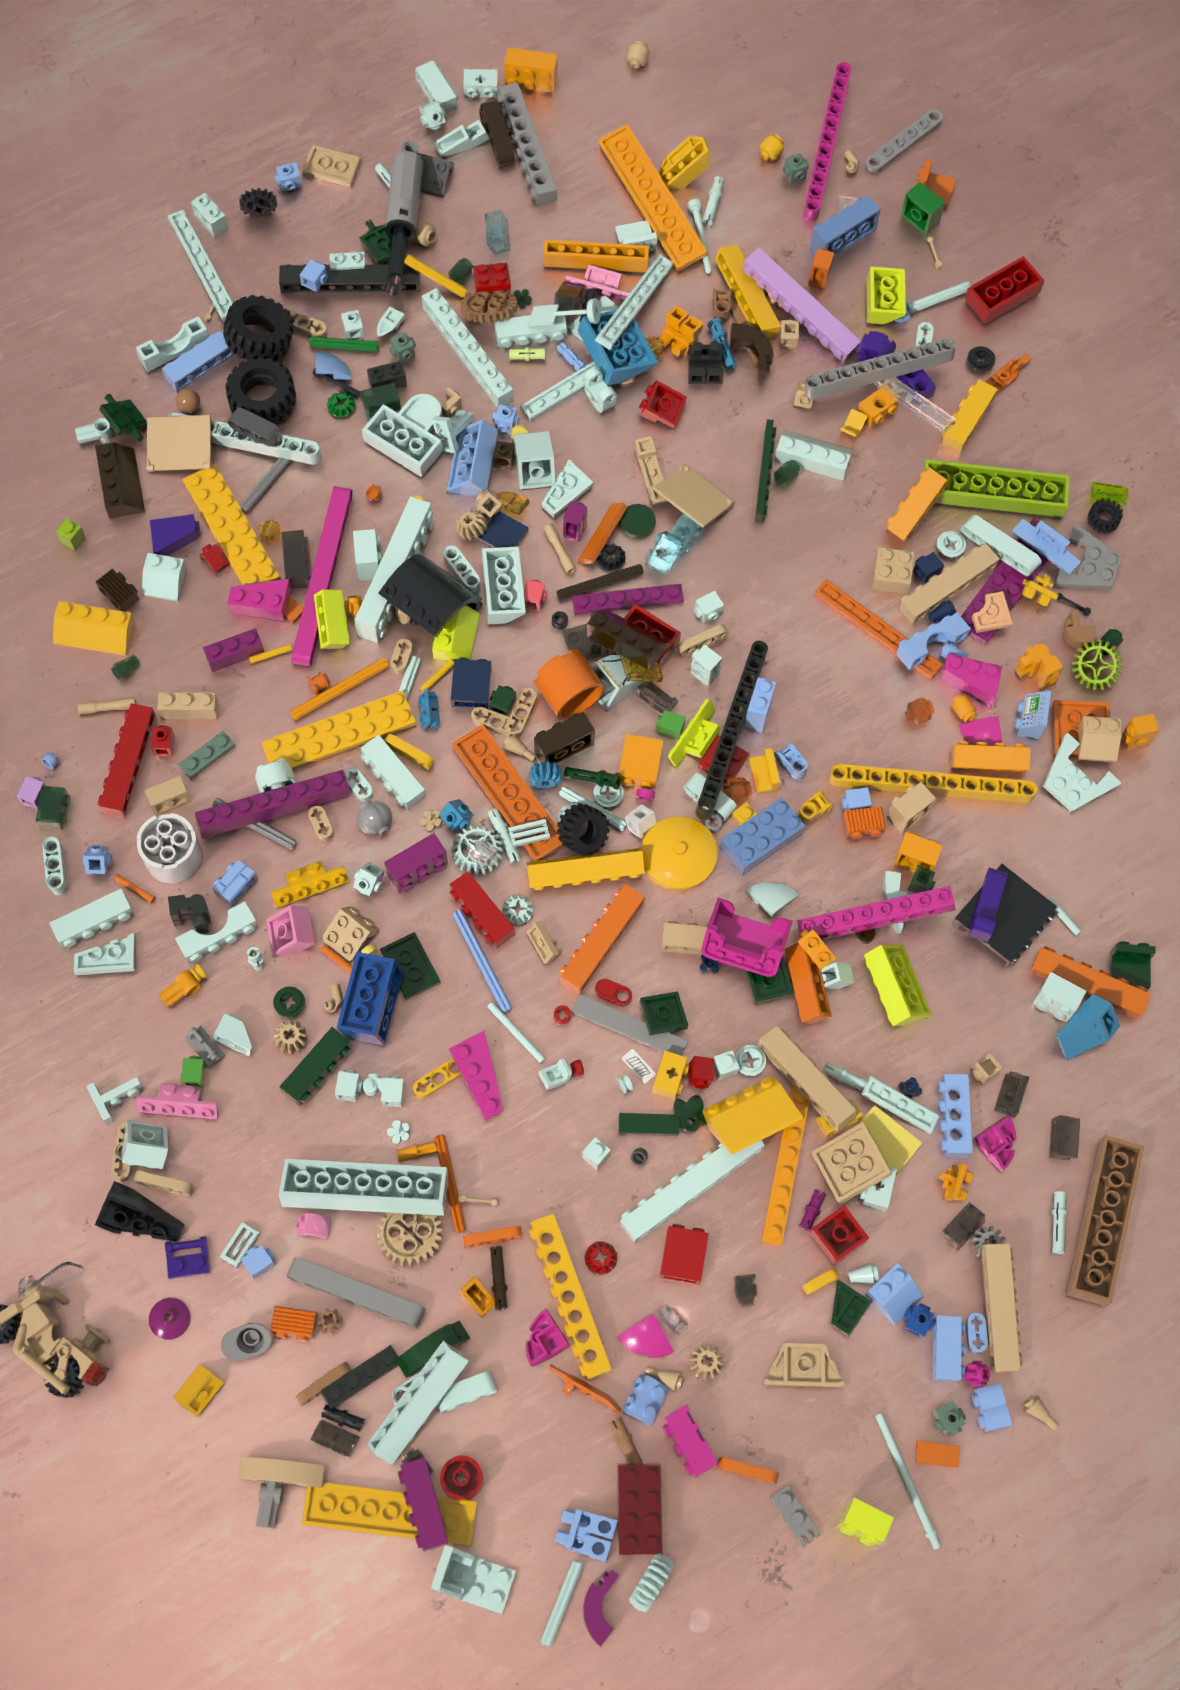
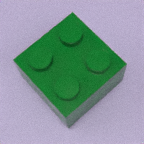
M918 182L906 193L901 216L927 235L940 223L945 201L933 193L927 186Z

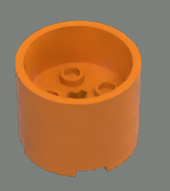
M571 649L567 655L561 657L557 655L550 659L538 670L539 676L537 679L533 680L560 720H567L575 713L580 714L586 711L601 698L605 691L604 684L578 649Z

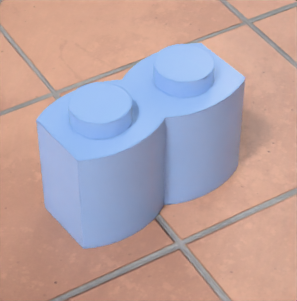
M1001 1384L974 1390L972 1402L974 1407H978L980 1413L977 1416L980 1428L984 1429L985 1433L1012 1426Z

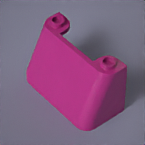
M718 897L701 948L702 954L709 959L763 976L772 977L776 975L793 921L778 917L773 919L770 926L735 915L734 905L730 901Z

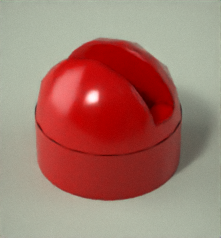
M581 1059L571 1062L572 1075H584Z

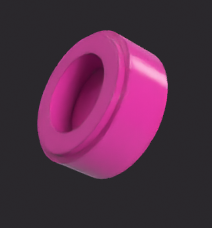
M639 788L636 791V797L644 801H653L655 791Z

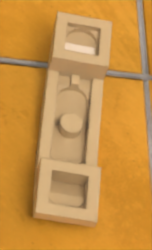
M652 436L636 439L634 444L650 499L653 504L666 502L665 498L653 490L656 485L663 481V476L656 457Z
M241 1457L238 1479L322 1488L325 1466L289 1460Z

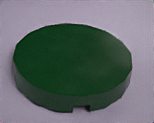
M642 504L628 506L620 519L622 531L629 537L636 539L650 535L656 524L655 514L652 509Z

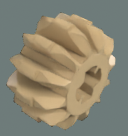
M471 509L468 513L464 511V515L459 516V520L455 521L456 530L464 540L469 539L472 541L475 537L478 539V536L484 535V530L487 529L486 519L478 510L474 512Z
M292 1020L288 1021V1025L285 1022H281L282 1028L276 1027L277 1034L273 1035V1038L277 1040L275 1042L276 1047L281 1046V1052L286 1051L288 1048L289 1054H292L294 1048L299 1052V1045L305 1046L306 1044L303 1040L308 1038L307 1034L304 1033L306 1031L305 1027H300L299 1021L294 1025ZM292 1034L294 1035V1038H291V1037H290L289 1039H287V1035H288V1036H291Z
M707 1344L706 1350H704L702 1345H699L700 1353L693 1350L692 1354L696 1358H689V1362L696 1363L690 1367V1370L698 1369L695 1376L699 1377L703 1373V1380L705 1381L707 1380V1374L710 1375L712 1380L715 1379L714 1372L720 1375L722 1371L718 1367H724L725 1365L724 1362L718 1361L723 1358V1354L716 1355L717 1347L714 1348L713 1352L710 1351V1344ZM704 1357L707 1360L711 1359L710 1367L702 1364Z

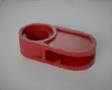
M600 979L596 983L595 993L599 998L621 1007L631 1003L632 992L628 987L609 979ZM620 992H626L628 999L620 1001L617 995Z

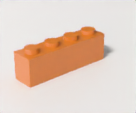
M799 943L785 948L786 961L789 966L790 978L793 983L795 999L797 1000L802 1023L815 1024L832 1017L820 968Z

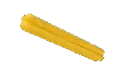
M407 255L404 261L406 265L464 298L468 291L467 288L412 255Z

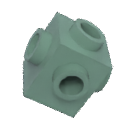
M801 153L790 155L788 158H785L783 172L789 183L793 184L806 179L809 165Z
M406 332L397 334L390 339L391 346L389 350L392 356L396 357L397 361L403 363L415 357V341L412 337L409 338Z
M954 1400L932 1412L936 1419L934 1424L939 1432H943L944 1435L950 1433L953 1436L963 1431L961 1426L966 1424L964 1421L966 1417L960 1407L957 1408Z

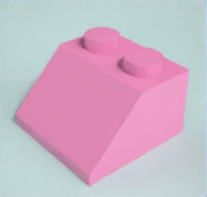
M290 905L266 920L273 956L303 951L315 944L308 907Z

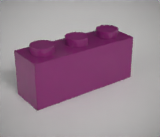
M256 628L203 647L212 672L248 660L250 656L264 652Z

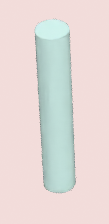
M1050 897L1048 900L1057 906L1054 912L1077 936L1081 929Z

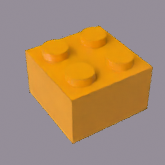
M906 832L893 865L930 878L943 845L933 839H924L917 833Z

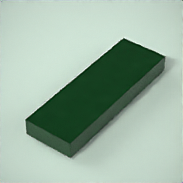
M619 1113V1134L679 1136V1118L675 1114Z

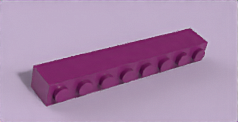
M339 770L195 812L196 823L201 838L204 839L349 796V784L344 771Z

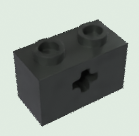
M401 361L367 369L368 381L373 395L407 387L406 375Z

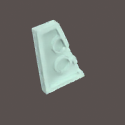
M568 460L554 486L551 487L544 498L542 507L555 518L569 506L570 502L576 501L593 487L594 482L572 461Z
M129 934L127 938L121 940L115 939L110 941V944L102 947L96 946L74 954L75 975L135 971V934Z

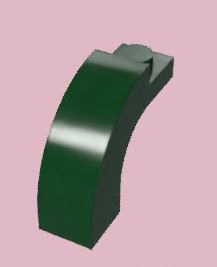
M459 1320L451 1325L447 1324L423 1338L395 1361L404 1376L408 1378L423 1369L443 1341L455 1348L467 1342L470 1337Z

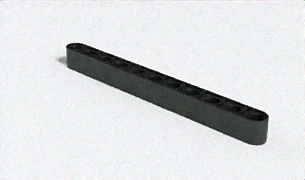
M755 641L751 646L696 807V816L701 820H708L713 814L757 679L766 658L768 646L763 641ZM707 791H713L714 794L708 793ZM705 806L709 810H704L702 807Z

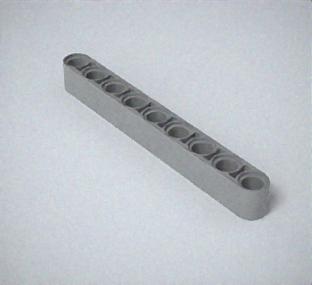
M945 338L811 375L805 381V396L809 399H818L950 362L954 358L956 344L954 340Z

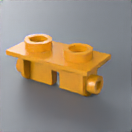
M813 929L811 931L804 930L801 933L802 938L798 940V943L820 970L836 959Z

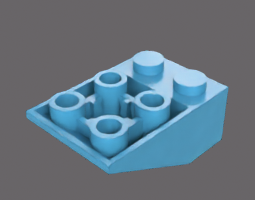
M1092 994L1077 1013L1072 1015L1064 1028L1060 1029L1056 1037L1067 1060L1108 1041L1120 1028L1112 1003Z

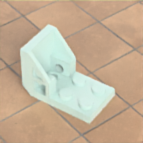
M445 1545L431 1589L503 1614L516 1571Z

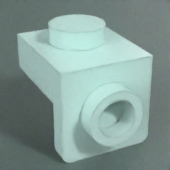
M560 1058L557 1064L541 1069L538 1075L546 1089L549 1090L568 1083L572 1075V1069L564 1058Z

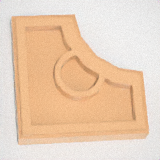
M1003 591L986 594L984 597V607L979 612L972 614L976 633L1012 627L1013 625Z

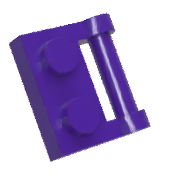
M207 1236L200 1237L197 1240L172 1243V1241L165 1242L169 1280L210 1274ZM201 1247V1253L176 1257L173 1254V1251Z

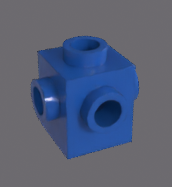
M922 1303L912 1305L911 1308H907L903 1318L906 1320L902 1328L919 1337H925L927 1331H931L934 1326L935 1320L933 1317L935 1314L930 1312V1307Z

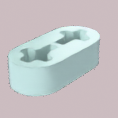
M923 322L918 326L915 347L921 345L922 342H925V344L932 342L934 328L930 323ZM924 329L927 330V334H926V335H923V333H924L923 330H924Z
M351 768L347 770L345 776L350 790L358 800L362 802L369 801L373 796L371 785L358 769ZM350 775L356 776L358 783H355L353 779L350 780ZM359 787H362L365 791L367 790V795L361 794Z

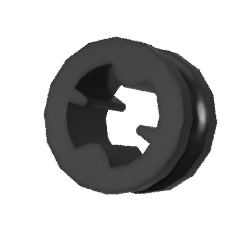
M563 611L555 612L552 615V626L557 630H563L567 627V614ZM559 618H563V622L561 621V624L557 623V620H559Z

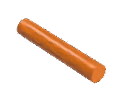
M119 874L115 876L114 881L150 903L155 901L156 897Z
M325 944L320 948L321 952L351 974L353 966Z

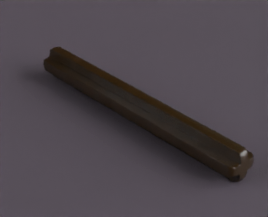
M637 564L556 591V594L560 601L571 598L573 595H580L642 575L644 573L641 564Z

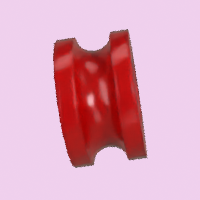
M560 1005L554 1010V1020L560 1025L567 1024L571 1019V1011L567 1006ZM565 1011V1015L568 1016L567 1018L564 1016V1019H560V1016L557 1015V1013Z

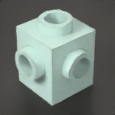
M433 101L419 107L421 113L420 120L426 128L435 130L442 127L441 124L446 122L444 119L446 117L445 111L440 107L439 102Z
M368 862L356 872L353 887L358 889L360 893L370 896L375 891L378 892L383 885L381 880L385 871Z

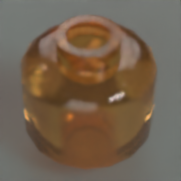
M918 698L907 704L905 716L908 721L918 725L932 718L934 707L929 699Z
M744 777L729 778L726 785L723 786V793L734 802H745L752 794L751 783Z

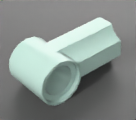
M105 418L97 419L94 424L75 428L79 444L98 439L108 441L113 437L111 425Z

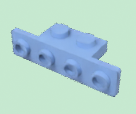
M1022 519L1012 530L1014 535L1067 574H1071L1080 564V560L1067 551L1070 541L1066 536L1055 531L1051 525L1040 521L1035 528Z

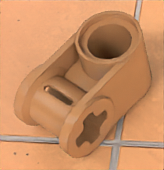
M713 289L714 319L721 318L723 323L729 320L731 289L727 291Z

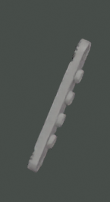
M935 109L929 110L866 159V170L870 171V173H877L932 132L934 128L938 127L942 122V113ZM934 115L938 120H931L930 117ZM875 161L876 163H878V165L872 166L870 162Z

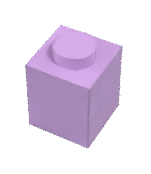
M26 776L17 794V798L20 803L38 809L46 794L47 787L42 779Z

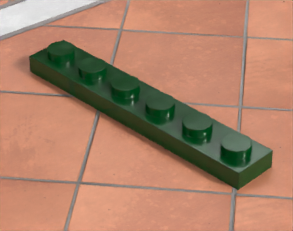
M767 419L755 514V522L762 523L763 516H767L768 505L764 504L765 500L769 499L770 490L766 489V486L770 485L771 474H768V469H772L773 458H770V453H774L775 443H772V438L776 436V427H773L774 420Z

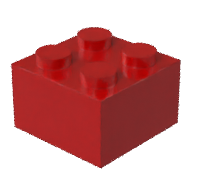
M845 1205L810 1231V1235L834 1266L864 1245L869 1239V1236Z

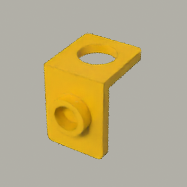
M851 409L843 428H840V430L858 438L868 416Z

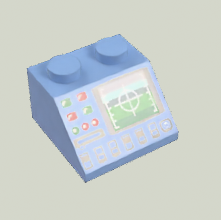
M1051 691L1026 694L1023 700L1019 701L1017 712H1020V716L1016 718L1015 729H1018L1017 736L1040 739L1047 725Z

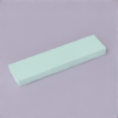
M872 1076L869 1077L861 1093L864 1097L928 1134L933 1132L940 1117L938 1114Z

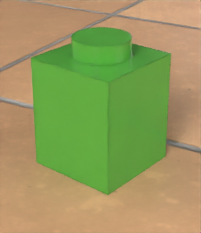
M664 710L663 715H659L656 722L658 734L679 740L685 725L686 716Z
M199 1056L183 1058L180 1081L182 1085L204 1087L205 1061Z

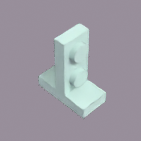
M460 410L452 418L435 416L432 419L436 437L442 440L443 452L456 453L459 450L456 436L475 419L473 412Z
M137 1077L103 1095L100 1094L94 1083L86 1086L106 1125L114 1122L108 1107H115L122 1102L121 1100L127 1097H134L140 1093V1090L144 1089Z

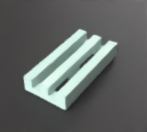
M546 819L508 828L513 847L550 839ZM545 832V834L515 841L516 838Z
M242 1222L219 1257L238 1268L242 1262L241 1259L247 1255V1251L250 1250L260 1232ZM247 1229L246 1233L244 1234V1236L242 1237V1239L240 1240V1242L238 1243L230 1257H227V1254L229 1253V1251L231 1250V1248L233 1247V1245L235 1244L243 1230ZM252 1232V1237L250 1238V1240L248 1241V1243L246 1244V1246L244 1247L236 1261H234V1258L236 1257V1255L238 1254V1252L240 1251V1249L242 1248V1246L244 1245V1243L246 1242V1240Z

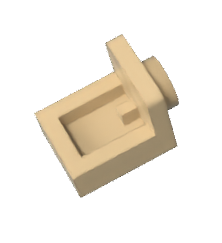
M799 380L794 406L810 409L813 399L805 396L806 380Z
M448 387L446 389L448 401L441 406L443 417L450 418L462 407L461 395L456 390L453 391Z
M989 1053L980 1061L975 1062L970 1069L974 1078L984 1084L1003 1068Z

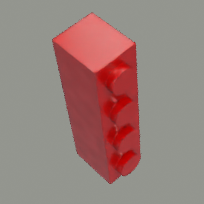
M468 871L449 884V894L455 902L457 900L460 902L464 914L472 917L474 926L477 930H482L485 933L484 938L490 945L493 944L498 948L515 936V928Z

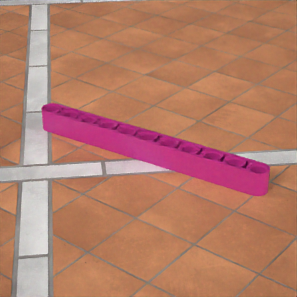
M841 62L837 65L805 203L804 217L808 221L818 219L851 74V66L846 62Z
M334 486L292 652V664L310 667L313 662L319 637L314 594L322 589L330 590L353 496V490L350 488Z

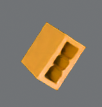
M626 734L619 773L622 775V785H636L645 789H655L663 740Z

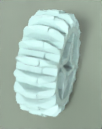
M479 824L476 826L477 829H473L471 825L469 826V831L463 828V835L457 833V839L453 840L455 846L451 847V851L454 852L452 858L456 859L455 864L457 866L461 865L460 870L463 871L467 868L469 873L474 871L476 876L478 871H482L483 875L486 874V869L492 872V866H498L497 861L502 860L500 854L503 853V848H501L503 843L498 841L499 835H494L493 829L488 831L487 826L480 829ZM488 842L493 847V852L491 855H489L488 851L485 849L487 847ZM464 845L469 850L467 858L462 854ZM475 848H477V849L480 848L481 851L478 852V850H477V852H475L474 849H475Z
M660 1553L655 1555L629 1598V1603L633 1607L643 1612L649 1610L674 1568V1563L670 1558Z

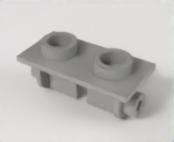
M201 1025L198 1028L192 1027L189 1029L188 1032L190 1034L185 1039L208 1067L225 1055Z

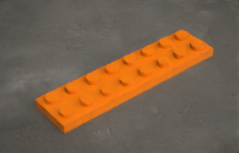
M483 724L452 743L455 752L495 808H498L500 815L509 827L546 819L550 839L523 845L533 861L542 860L563 847V842L558 839L560 836L557 834L558 827ZM545 832L518 838V840L545 834Z

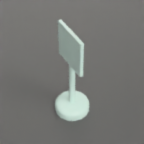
M592 298L588 301L587 309L558 311V304L534 306L528 326L554 325L556 316L587 314L590 323L598 324L601 316L600 304L598 299Z

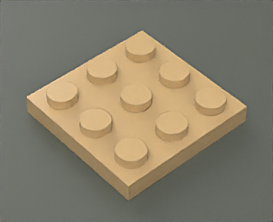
M864 1122L811 1152L840 1205L893 1175Z

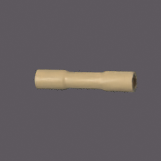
M546 525L544 531L549 541L553 544L566 573H574L577 568L565 550L554 525Z
M125 698L115 701L78 703V713L89 714L99 711L129 709L130 703L136 704V699Z

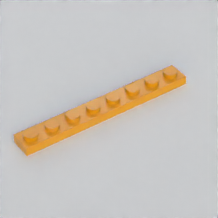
M794 1086L791 1087L790 1099L801 1113L803 1119L783 1129L761 1243L779 1247L782 1246L809 1107V1102Z

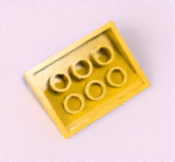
M773 1076L764 1078L761 1082L748 1086L743 1091L730 1095L725 1100L712 1104L702 1111L710 1132L731 1155L803 1119L782 1085Z

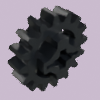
M252 188L251 192L245 191V194H241V198H239L240 210L244 211V214L249 213V217L256 215V218L259 216L265 217V214L271 215V211H276V195H273L272 191L268 192L267 189L262 191L261 188L256 190Z

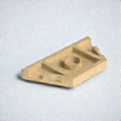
M783 1343L763 1382V1385L845 1387L826 1345L810 1343Z

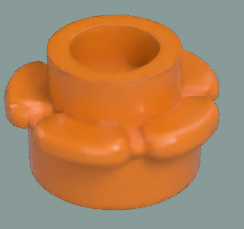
M372 484L367 489L365 495L369 498V501H373V499L376 501L381 497V487Z

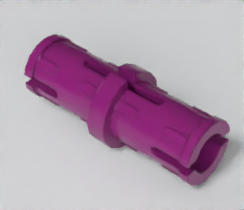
M814 1189L809 1205H806L804 1209L806 1212L799 1224L801 1229L805 1228V1231L808 1232L811 1231L816 1217L820 1215V1207L826 1197V1193L822 1192L821 1194V1191Z

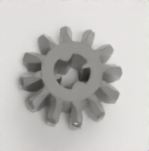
M982 1226L981 1231L976 1230L974 1232L976 1237L971 1238V1241L975 1243L972 1246V1250H979L976 1254L977 1257L982 1254L981 1245H985L987 1239L992 1244H1003L1001 1242L1005 1241L1006 1237L998 1236L1001 1230H997L995 1233L994 1226H990L988 1230L985 1226Z

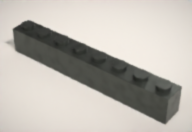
M307 264L280 265L279 267L281 293H387L384 286L389 273V265L373 264L365 265V268L330 270V265L323 264L326 266L328 278L317 292L301 285L300 273ZM404 264L403 276L405 281L401 292H420V272Z

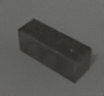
M304 530L281 532L285 579L290 580L292 589L309 587L312 573L307 565L311 563L310 553H306V548L309 547L308 536L305 537Z

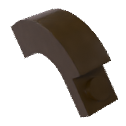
M732 323L730 348L746 349L752 352L758 361V380H765L766 373H769L774 356L771 342L764 333L753 326Z

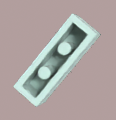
M434 61L415 68L416 80L430 102H439L440 107L444 109L445 113L457 108L458 95L455 90L451 89L448 79L443 77L441 68L436 66Z

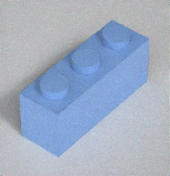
M936 1315L933 1326V1381L958 1383L961 1381V1377L964 1378L965 1366L961 1365V1356L965 1355V1344H962V1335L965 1334V1323H962V1317Z

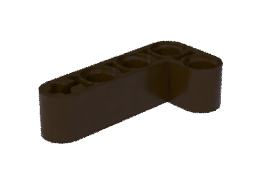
M498 100L480 103V119L482 125L486 126L498 167L514 164L516 162Z

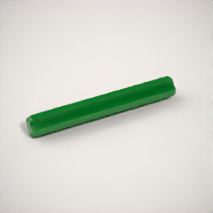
M313 336L309 338L310 347L377 352L379 349L378 341Z

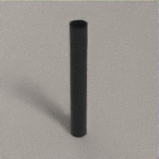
M314 368V375L359 398L360 391L338 379H334L329 374H316V368Z

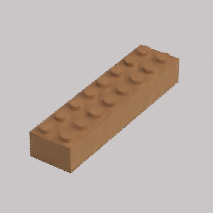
M1104 1135L1099 1140L1066 1295L1105 1307L1112 1303L1144 1146Z

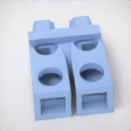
M564 1509L561 1521L571 1524L570 1532L558 1529L555 1541L564 1545L568 1550L606 1563L612 1543L593 1537L592 1534L613 1541L618 1520L576 1509V1511Z

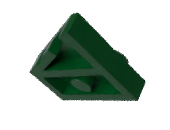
M838 1279L836 1282L831 1325L849 1337L872 1304V1301Z

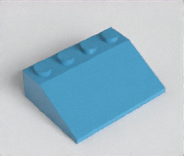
M617 310L601 313L598 324L590 323L588 317L584 316L577 330L594 363L603 374V380L607 386L622 383L659 363L635 318L611 350L595 341L598 334Z

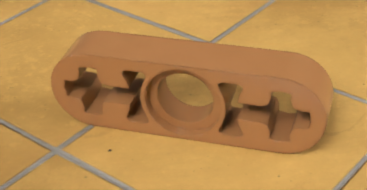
M347 1362L342 1363L297 1394L296 1399L301 1406H304L318 1397L320 1390L352 1369Z

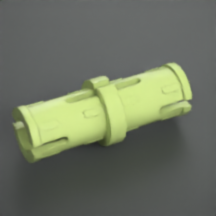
M525 347V349H510V360H545V348L529 349V347Z

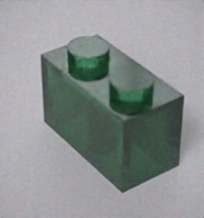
M395 383L360 391L366 418L373 417L383 404L395 412L401 410Z
M42 786L36 815V823L39 828L63 829V824L67 822L66 807L70 805V795L65 788Z

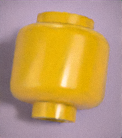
M776 134L768 135L759 146L760 156L766 161L776 160L784 151V141Z

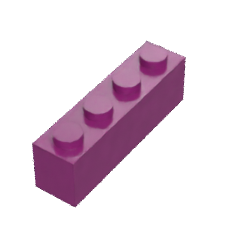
M425 1457L400 1465L401 1471H398L400 1483H405L407 1492L403 1494L406 1505L411 1504L413 1513L409 1514L412 1527H417L418 1535H415L418 1548L422 1547L423 1551L426 1552L448 1545L449 1542Z

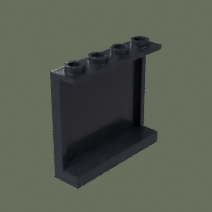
M1001 864L996 870L1008 874L995 917L996 924L988 942L979 941L1007 962L1005 965L1007 968L1011 963L1015 965L1020 959L1021 955L1019 953L1022 949L1026 951L1033 943L1031 941L1034 935L1038 937L1045 929L1042 927L1043 924L1052 921L1056 916L1054 911L1057 906L1004 864ZM982 887L953 920L952 925L957 929L961 926L966 931H970Z

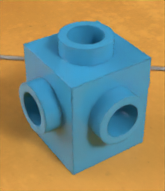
M460 799L449 801L439 813V816L452 831L466 829L474 816L469 807Z

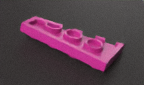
M482 1031L448 1050L484 1120H487L502 1112L503 1107L485 1031Z

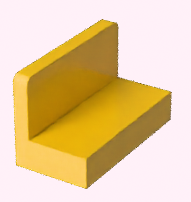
M765 749L764 755L750 757L749 764L756 792L762 793L779 790L780 779L773 749Z
M199 1364L173 1398L198 1417L224 1382Z

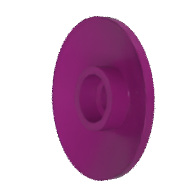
M165 1298L158 1301L152 1307L149 1314L150 1329L157 1337L165 1340L180 1337L185 1333L190 1324L188 1307L176 1298ZM167 1314L172 1315L170 1321H165V1316Z

